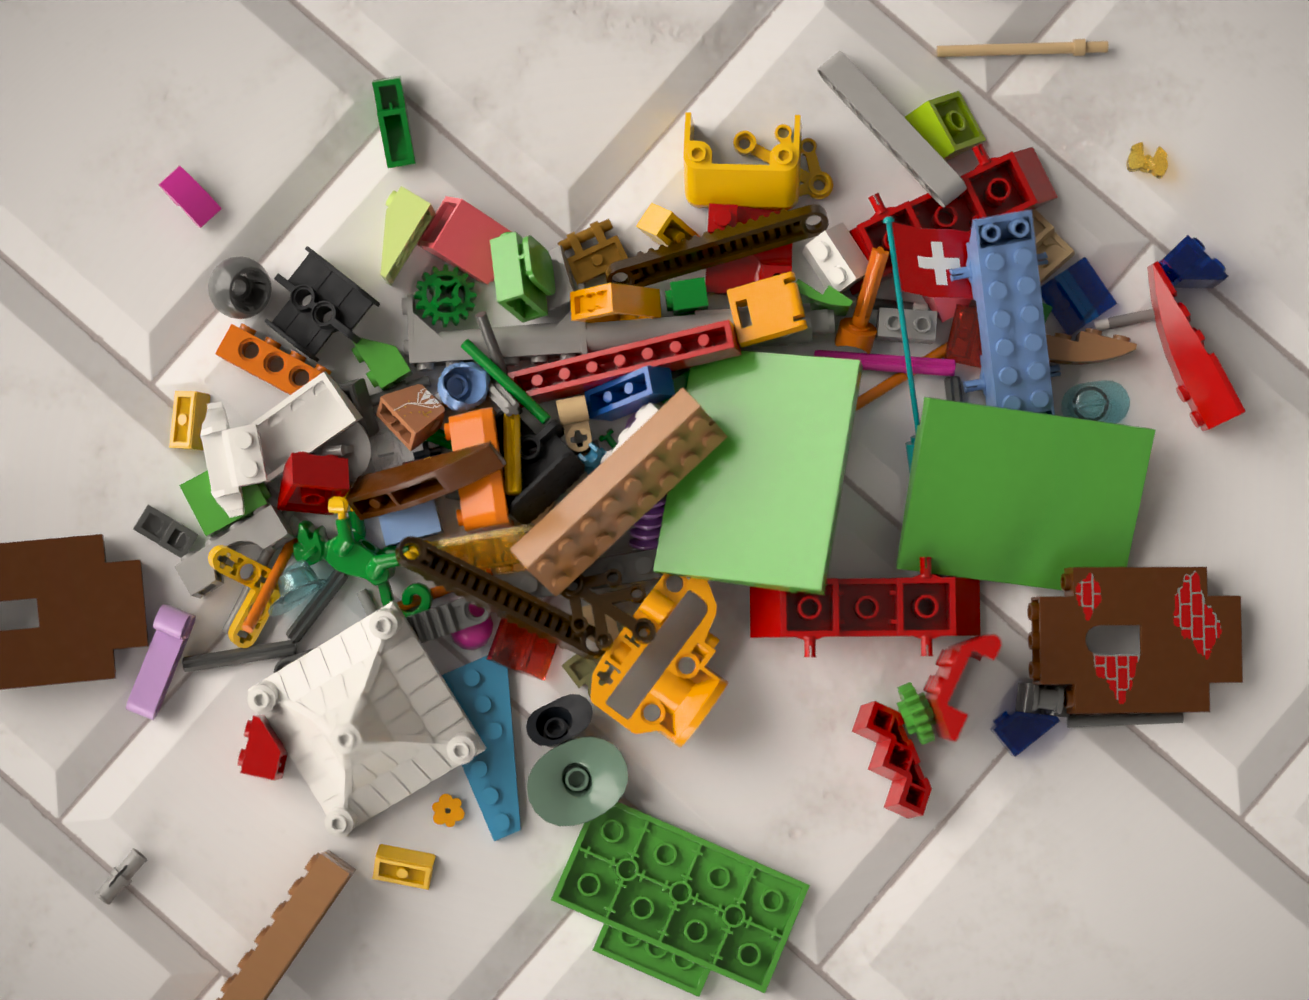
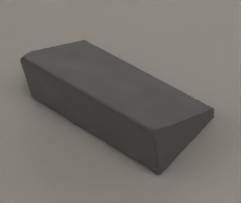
M360 378L338 384L363 417L358 422L366 430L369 438L377 434L380 428L365 379Z

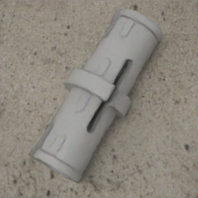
M133 848L118 868L114 867L110 871L112 875L95 892V895L101 901L110 905L111 901L123 887L131 884V878L147 861V858Z

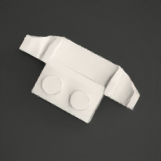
M222 401L207 404V414L202 424L200 438L203 444L211 493L217 503L228 514L229 518L244 515L245 507L241 487L268 481L257 424H251L230 429Z

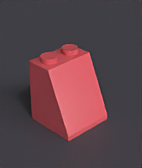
M446 196L416 245L451 266L458 267L461 272L467 273L468 276L478 282L488 285L490 281H494L490 240L511 231L465 200Z

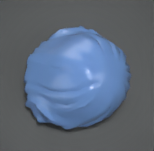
M462 361L444 368L438 379L437 392L442 402L451 410L467 411L478 407L486 400L490 378L488 372L477 363H464Z

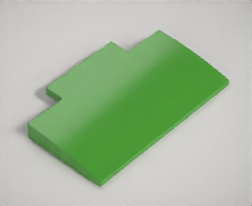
M617 802L604 814L583 824L551 901L604 923L593 951L699 997L709 972L712 970L765 993L810 885Z

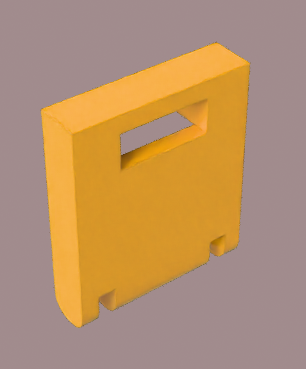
M794 272L783 273L726 290L738 341L742 348L808 328L806 320L794 322V320L806 317L798 284L793 282L796 280ZM748 306L752 326L743 328L738 307Z

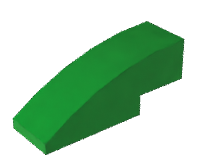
M401 75L373 80L372 85L387 169L416 164Z

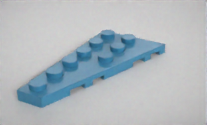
M507 647L442 675L486 746L485 751L476 755L469 763L461 765L494 841L521 830Z

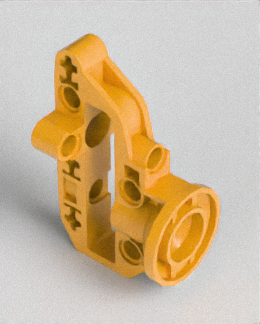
M663 574L632 617L636 620L641 618L651 620L655 625L657 633L687 591H691L703 600L707 607L705 616L628 719L608 706L606 701L648 644H641L635 641L634 643L640 645L638 648L624 637L627 635L631 639L633 636L632 631L624 627L613 641L612 647L602 656L592 674L590 700L633 734L658 731L681 748L715 705L727 687L728 681L706 666L716 652L714 648L720 641L719 638L709 632L716 615L717 605L708 580L690 578L688 580L687 577L677 576L682 580V588L678 592H671L666 586V581L670 576L676 575ZM645 629V632L648 633V636L650 631L648 629ZM684 657L691 658L695 664L694 670L689 674L682 673L678 667L679 661ZM608 661L621 672L618 674L614 669L610 675V678L613 680L610 685L604 683L602 686L598 683L600 678L597 674L599 671L605 673L610 665L605 664ZM649 704H655L660 709V715L654 721L647 720L643 714L645 707Z

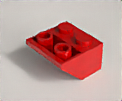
M253 715L252 720H248L245 726L244 737L248 738L246 748L240 750L237 765L241 766L240 773L274 781L282 779L288 752L265 715Z

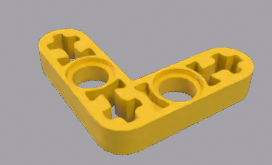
M217 545L209 552L208 562L210 566L219 573L251 588L228 630V637L232 643L240 648H249L256 642L285 587V580L281 576L253 632L248 633L246 638H240L237 634L240 630L244 631L242 629L245 622L244 619L248 616L251 605L257 599L264 585L263 582L259 581L260 576L267 578L272 569L228 546ZM225 555L228 559L235 562L233 567L224 562L220 563L217 560L218 556ZM246 564H252V575L246 579L241 578V568Z

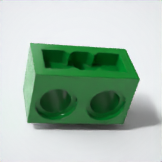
M700 277L670 282V290H665L667 312L673 311V316L695 315V311L708 310L709 304L705 278Z

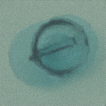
M1102 380L1082 383L1071 387L1065 393L1062 399L1061 411L1063 416L1119 423L1127 415L1130 399L1127 391L1121 384L1114 381Z
M300 560L287 567L278 580L280 598L269 608V615L277 616L294 609L315 591L324 587L327 584V580L319 579L305 560Z

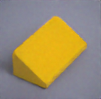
M175 391L169 448L204 450L200 435L202 424L207 414V404L210 403L209 394L197 391Z
M380 844L375 856L372 879L429 890L436 856L430 853Z

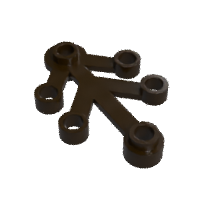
M609 569L606 573L587 577L580 574L573 581L578 584L576 590L571 591L567 587L560 593L570 602L572 613L571 628L577 635H584L589 630V623L583 617L581 599L591 605L596 630L594 641L599 650H609L613 645L612 636L607 630L605 614L632 631L633 637L638 643L648 644L656 636L655 625L651 620L647 618L636 620L613 605L626 601H632L636 604L642 603L646 598V591L642 585L634 584L628 589L596 594L589 589L601 585H607L610 588L619 587L622 583V576L617 569ZM615 574L618 576L616 582L608 581L610 575ZM641 590L642 595L639 598H634L632 596L633 591ZM578 621H583L585 626L583 629L578 630L575 628V624ZM642 629L650 631L647 637H641L639 632ZM601 637L609 638V642L606 645L598 643Z

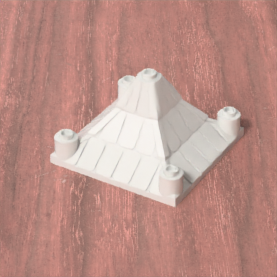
M395 600L248 689L247 702L249 707L257 713H263L268 719L271 727L327 815L325 818L326 830L335 837L348 835L355 827L455 767L469 763L476 755L486 749L485 744Z

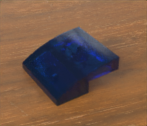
M1086 257L1041 286L1042 299L1047 305L1053 307L1051 312L1068 335H1072L1118 304Z

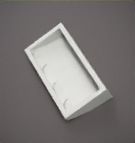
M326 371L251 423L257 424L268 478V481L265 483L272 482L283 474L284 465L292 452H308L312 454L363 418L347 395Z

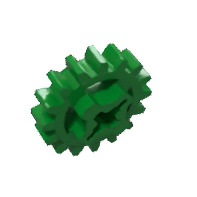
M444 264L442 271L433 266L431 275L424 272L421 277L423 281H417L416 288L420 291L414 293V299L420 301L416 305V310L424 309L422 318L432 317V325H435L439 320L442 321L443 328L447 327L449 321H452L457 326L460 322L459 317L466 321L469 316L468 311H473L475 304L471 301L476 300L477 293L470 292L475 284L474 282H466L467 273L462 276L458 275V267H455L451 272L447 264ZM427 288L429 289V293L432 295V300L430 303L427 299ZM460 290H462L464 296L463 303L461 302L462 299L458 296ZM452 291L450 298L445 297L444 299L442 298L438 302L441 294L446 295L447 293L449 294Z

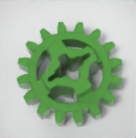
M910 682L897 687L901 701L896 704L908 734L916 733L921 745L934 741L935 735L932 731V725H935L936 722L924 692L917 694Z

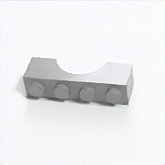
M263 505L253 512L254 516L245 522L241 520L231 525L229 532L223 536H215L205 542L206 547L184 555L181 558V563L176 565L175 569L190 595L201 599L224 584L223 574L213 569L208 562L209 552L215 546L225 545L236 550L244 545L255 544L264 550L274 552L296 538L282 512L273 505ZM219 555L217 558L220 563H226L228 559L225 555Z

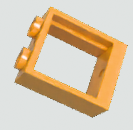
M608 283L570 292L571 321L594 323L661 318L660 289Z

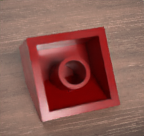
M292 452L284 465L277 510L333 516L334 513H329L328 510L329 500L333 497H345L349 491L348 459L338 458L336 455L320 456L311 455L308 452Z

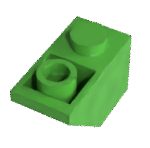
M361 338L357 344L354 343L355 347L351 349L358 362L362 363L365 361L370 369L366 375L374 388L380 386L383 391L387 390L413 374L396 346Z

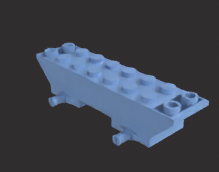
M1032 210L973 219L970 241L966 242L968 253L966 267L949 270V273L952 274L950 275L951 281L968 278L972 286L973 299L977 305L982 355H980L981 373L980 379L963 381L964 391L968 393L981 390L988 406L1055 415L1051 377L1061 376V369L1059 364L1049 366L1038 265L1048 264L1046 259L1048 256L1046 252L1040 254L1036 252Z

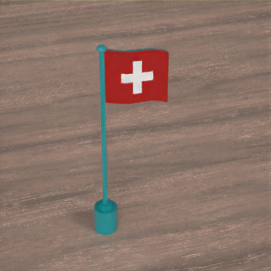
M887 216L884 218L883 223H886L916 433L920 420L902 291L926 297L974 300L972 286L968 278L951 281L950 275L952 274L949 273L950 269L966 267L968 258L966 242L970 241L971 233L956 229L912 227L895 223L893 217ZM916 435L911 436V441L905 443L909 473L911 471Z

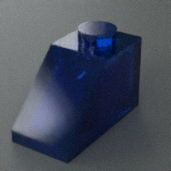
M1005 710L993 720L995 725L990 730L1008 753L1016 757L1060 722L1057 716L1016 711L1008 714Z

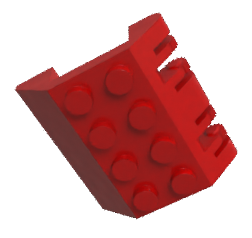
M997 635L975 636L951 645L948 649L941 650L935 663L939 668L935 675L928 677L923 691L927 692L925 696L934 713L936 722L934 727L938 737L953 742L957 741L969 715L947 704L969 657L981 661L982 657L985 656L995 661L1002 645L1001 639Z

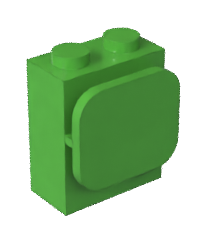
M505 232L500 237L491 239L490 246L497 302L522 323L548 315L546 295L550 296L556 292L553 263L548 250L531 235L523 238L517 232Z

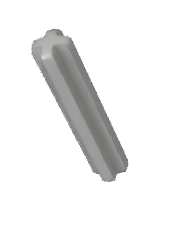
M488 373L490 383L487 395L506 416L517 415L519 413L517 409L519 403Z

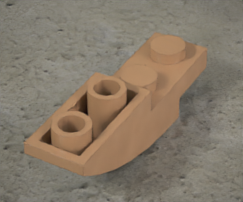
M1085 328V332L1080 331L1077 333L1075 341L1071 340L1072 336L1064 333H1055L1054 336L1046 334L1049 362L1056 364L1082 365L1105 362L1127 355L1136 350L1137 347L1136 343L1130 342L1129 337L1113 335V338L1102 336V331L1092 328Z

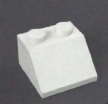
M843 222L822 232L809 242L802 251L803 256L825 289L830 285L843 294L865 276L868 260Z

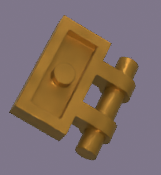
M609 218L600 223L595 221L589 224V228L576 234L572 232L566 235V239L557 242L558 246L561 245L564 252L572 248L575 255L567 258L577 286L580 283H586L605 274L610 264L628 258L617 235L606 239L604 235L605 232L613 229ZM595 237L598 244L583 251L581 244Z

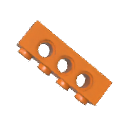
M241 323L240 327L233 324L230 325L215 353L218 357L289 395L303 387L298 386L295 382V377L299 372H308V382L324 371L329 376L332 371L319 364H316L315 368L305 363L306 357L291 350L290 354L280 350L281 344L269 337H266L264 341L255 337L254 335L257 331ZM252 344L258 345V355L252 359L246 358V348ZM275 358H282L284 361V367L279 372H272L270 369V364Z

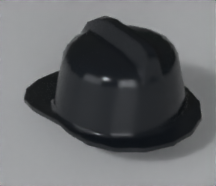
M579 694L563 696L533 711L527 720V735L534 743L540 746L555 748L564 742L572 740L574 736L587 728L593 715L592 705L587 698Z

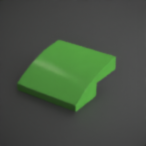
M800 279L796 281L802 304L810 303L811 310H834V316H846L853 301L830 285L822 295Z

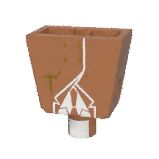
M417 384L381 396L376 415L412 451L441 428L446 412L445 408L448 406L442 402L438 392L432 395L423 385Z

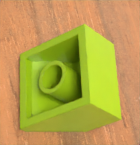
M960 91L928 100L905 116V119L945 161L964 153L986 140Z

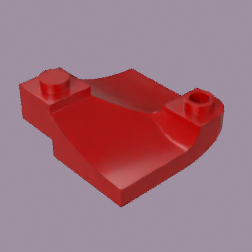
M709 203L707 232L712 234L717 228L722 231L727 225L735 227L738 222L746 224L748 219L756 221L761 215L769 217L771 212L780 214L781 210ZM793 243L706 268L705 285L707 294L727 295L726 290L770 278L774 275L792 272Z

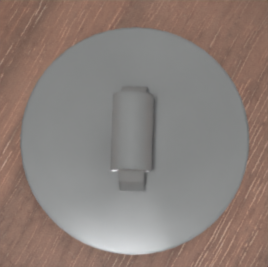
M356 422L311 455H336L338 458L348 459L349 482H352L359 476H362L368 468L372 448L366 430L359 422Z

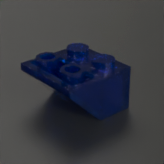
M1189 235L1178 242L1158 261L1174 288H1214L1228 277L1224 272L1226 268L1218 259H1211L1204 251L1206 248L1200 240L1195 237L1191 238Z

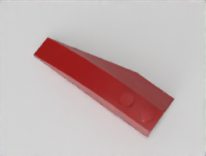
M1157 261L1147 267L1156 327L1164 354L1178 384V387H1176L1177 394L1182 402L1188 403L1192 411L1189 415L1193 424L1197 428L1200 427L1202 431H1206L1245 413L1246 411L1215 353L1209 354L1205 350V337L1201 330H1197L1189 324L1191 322L1190 312L1182 302L1177 303L1174 298L1177 297V291L1160 263Z

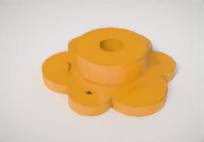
M450 794L441 795L439 802H435L432 805V810L435 812L433 815L434 822L438 825L445 823L447 827H453L455 821H461L465 816V812L461 808V800L459 798L453 799ZM446 808H450L451 812L447 813Z

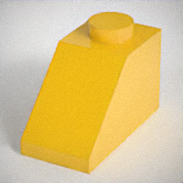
M654 203L650 204L636 225L651 240L666 247L673 241L677 244L680 243L683 238L691 240L693 235L701 237L672 211Z

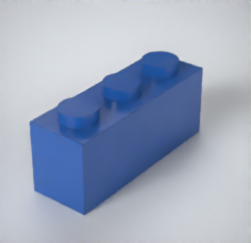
M647 365L587 390L584 393L589 419L615 421L637 412L643 405H648L649 402L657 404L673 397L675 390L670 368Z

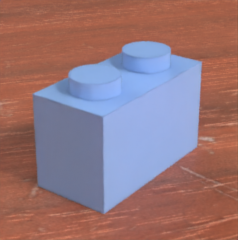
M436 499L404 510L378 516L386 546L398 545L402 539L408 536H415L421 539L444 533Z

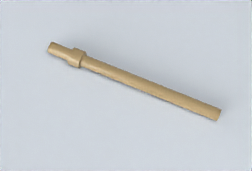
M1073 39V42L937 46V57L1073 53V56H1085L1086 53L1108 52V41L1086 42L1085 39Z

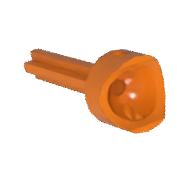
M878 247V249L872 248L853 317L841 319L834 340L837 347L852 346L862 349L867 354H870L872 351L877 329L873 324L869 323L889 256V251H885L882 247Z

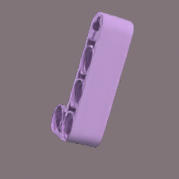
M166 604L160 607L153 624L156 632L128 698L126 710L151 720L156 718L196 620L195 615Z

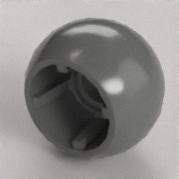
M232 257L221 262L213 270L209 278L208 291L213 305L219 312L233 319H248L259 314L266 307L271 297L272 286L268 273L260 263L247 257Z

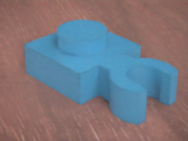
M592 442L588 444L591 450L587 455L578 454L579 460L585 465V472L588 476L601 464L602 457L607 453L602 447L599 449Z

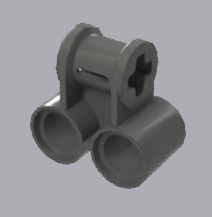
M1018 682L1015 711L1070 717V713H1067V708L1063 705L1066 687L1032 685V683Z

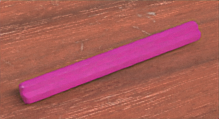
M815 350L814 352L815 357L860 360L863 370L907 373L905 356ZM911 357L913 374L955 375V360Z

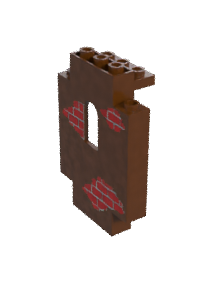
M1207 567L1064 568V574L1061 575L1060 580L1064 596L1031 597V603L1028 604L1027 615L1028 619L1031 620L1032 632L1028 634L1029 649H1032V661L1029 662L1028 666L1029 677L1032 679V685L1066 684L1063 705L1067 708V713L1210 712V683H1243L1241 596H1208ZM1139 625L1140 654H1094L1086 645V635L1094 626Z

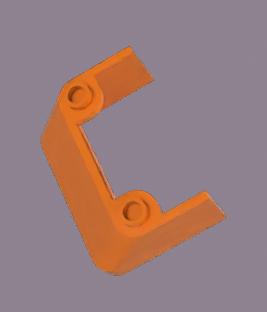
M493 407L450 416L449 423H444L446 441L451 440L453 451L491 441L500 453L495 416L498 413ZM502 468L458 489L461 509H456L459 527L464 526L467 533L515 527L514 521L509 517Z

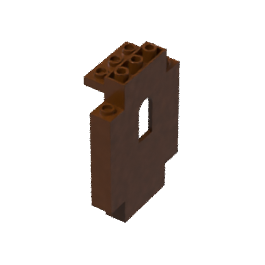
M103 534L0 543V602L37 598L39 627L0 631V690L117 679L114 650L149 647L142 563L140 559L106 563Z

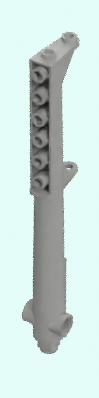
M578 284V290L585 289V284ZM414 294L407 295V298H402V313L407 315L408 340H404V355L409 357L410 365L413 368L417 367V371H433L434 366L446 365L447 368L451 364L462 361L464 363H477L461 348L462 343L466 339L473 342L491 359L480 329L435 332L416 315ZM810 303L803 304L806 317L794 320V322L806 320L807 329L746 347L812 343V335L835 333L834 310H811ZM730 308L695 311V315L587 323L571 321L570 310L560 322L492 327L506 366L520 365V361L531 360V364L549 363L548 359L560 358V360L728 319L734 324ZM739 308L743 328L752 326L749 308Z

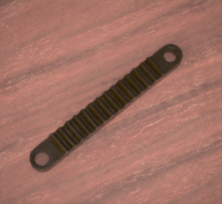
M816 204L790 211L782 209L780 214L771 212L769 217L761 215L756 221L748 219L746 224L738 222L735 227L727 225L722 231L717 228L712 234L704 232L702 237L693 235L691 240L683 238L678 244L673 241L668 247L660 245L658 250L649 248L647 253L639 251L634 257L610 264L605 272L606 283L645 287L812 238L827 230L829 225L828 216L825 209ZM811 216L821 217L818 224L809 225L806 223V220ZM617 273H625L628 276L622 282L612 279Z
M408 536L402 539L396 547L395 557L400 565L423 576L424 580L433 581L436 586H442L446 591H452L456 596L464 597L466 601L476 603L477 607H484L487 612H494L497 614V617L506 618L509 623H516L519 628H526L529 633H536L539 638H546L549 643L557 644L559 648L567 649L585 659L596 660L606 652L602 650L591 651L586 646V639L588 637L595 638L596 636L594 626L589 624V630L584 635L575 634L571 628L572 615L415 536ZM407 545L414 546L418 550V558H407L403 552L404 547ZM578 621L575 624V628L578 630L583 629L585 626L583 621ZM607 637L599 639L600 645H606L609 642Z

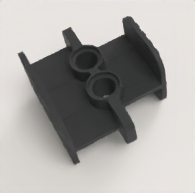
M306 246L305 250L309 254L288 280L279 273L275 276L274 279L291 292L290 300L272 322L267 318L264 322L310 359L318 362L320 359L316 357V354L331 335L337 331H340L357 344L361 338L352 330L373 304L379 307L380 303L314 250ZM311 295L310 303L303 306L304 298ZM332 311V318L324 323L323 318L325 314Z
M501 410L495 416L500 454L504 459V412ZM520 418L522 492L520 495L509 496L506 494L509 514L521 525H528L537 519L585 471V465L560 439L563 437L565 429L557 420L550 421L539 433L535 434ZM537 447L536 452L528 456V452L532 448Z

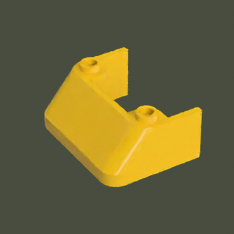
M685 112L684 186L685 196L690 205L696 208H708L709 203L733 204L768 210H789L796 206L799 201L801 115H795L794 143H780L776 145L770 153V165L712 164L713 155L710 146L703 141H694L695 124L691 112Z

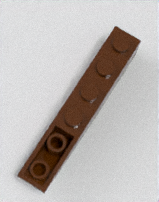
M490 441L359 476L345 499L348 500L349 506L359 519L364 520L404 510L451 493L505 467L506 461Z

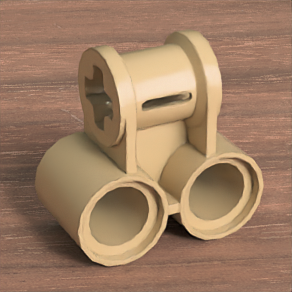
M580 395L556 400L560 423L565 429L564 434L568 447L575 452L587 450L589 448L588 444L592 442L585 396ZM576 431H580L582 435H587V440L583 441L582 447H578L576 443H571V438L575 437Z

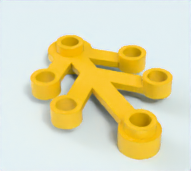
M786 124L777 126L774 133L775 139L780 143H792L791 128ZM785 129L789 135L786 138H781L778 135V131ZM740 131L735 135L733 147L738 154H752L770 164L771 151L758 145L755 136L751 132ZM805 138L802 140L801 154L806 156L809 172L800 168V182L803 184H800L799 197L808 194L814 199H824L833 190V180L828 173L820 169L815 152L817 148L816 142L811 138ZM747 140L750 146L747 149H742L739 146V142ZM811 143L813 150L810 152L804 151L803 144ZM816 181H821L824 184V188L816 190L813 184Z

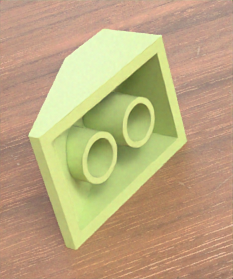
M402 186L398 192L394 190L390 194L385 204L388 208L385 216L381 276L390 286L395 281L435 215L431 203Z

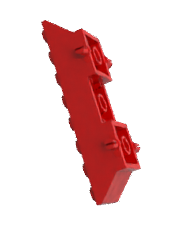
M983 143L972 148L979 164L974 170L960 176L967 189L946 207L939 205L929 193H926L910 202L906 201L896 207L886 208L879 193H876L868 198L875 214L869 220L856 225L849 233L868 262L872 248L878 249V247H882L885 251H889L881 282L893 277L886 223H883L884 218L887 216L893 217L895 223L912 227L956 229L971 233L973 219L1034 210L1057 199V194L1034 148L1030 147L1017 152L1011 151L1001 157L989 158ZM863 279L849 289L852 296L860 293Z
M919 557V575L908 578H827L824 595L749 586L750 638L796 637L804 640V657H810L809 646H811V657H816V640L823 637L913 636L921 639V656H933V639L937 637L981 636L980 580L936 576L932 574V557H926V568L925 557Z

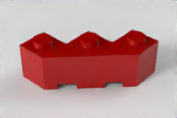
M877 701L863 704L860 706L852 732L876 743L868 770L892 780L884 808L908 819L923 816L932 787L920 768L919 763L921 761L911 739H908L903 724L905 723L901 713Z

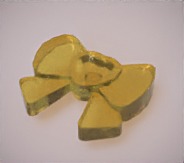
M1143 142L1133 145L1126 161L1127 170L1129 172L1141 171L1143 173H1151L1157 179H1162L1168 168L1167 153L1162 147L1159 146L1154 157H1152L1151 155L1144 156Z

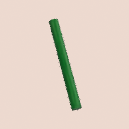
M466 339L462 343L461 348L543 425L551 418L537 402L473 342Z

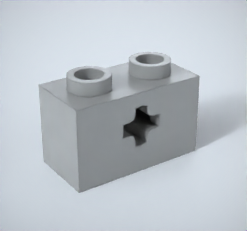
M879 308L877 311V334L875 340L903 342L898 309ZM904 309L909 343L933 344L936 340L937 311Z

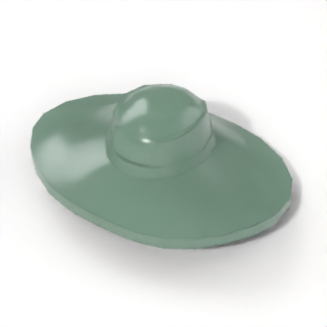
M587 736L569 740L545 753L532 767L527 783L529 802L535 813L548 823L557 826H575L586 823L607 812L624 794L628 782L627 764L622 753L612 743L603 738Z

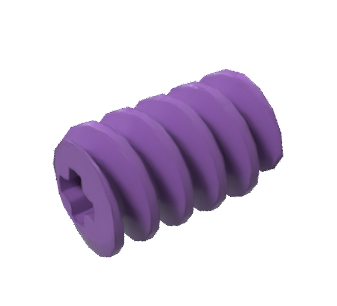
M667 494L633 525L635 528L630 530V535L635 538L629 541L631 547L641 550H651L658 547Z

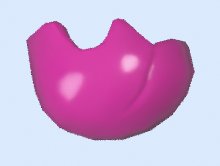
M470 604L469 606L472 615L480 617L484 614L485 609L483 607H477L475 604ZM491 615L480 624L450 633L453 642L462 649L472 651L485 646L493 631Z

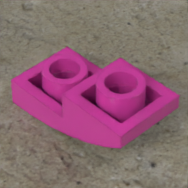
M178 166L158 184L199 228L203 227L222 209L181 166Z

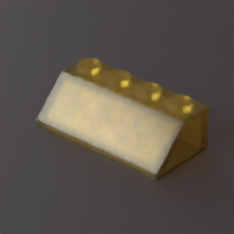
M528 524L428 543L485 572L486 570L496 569L497 574L514 571L515 565L522 564L510 549L535 525Z

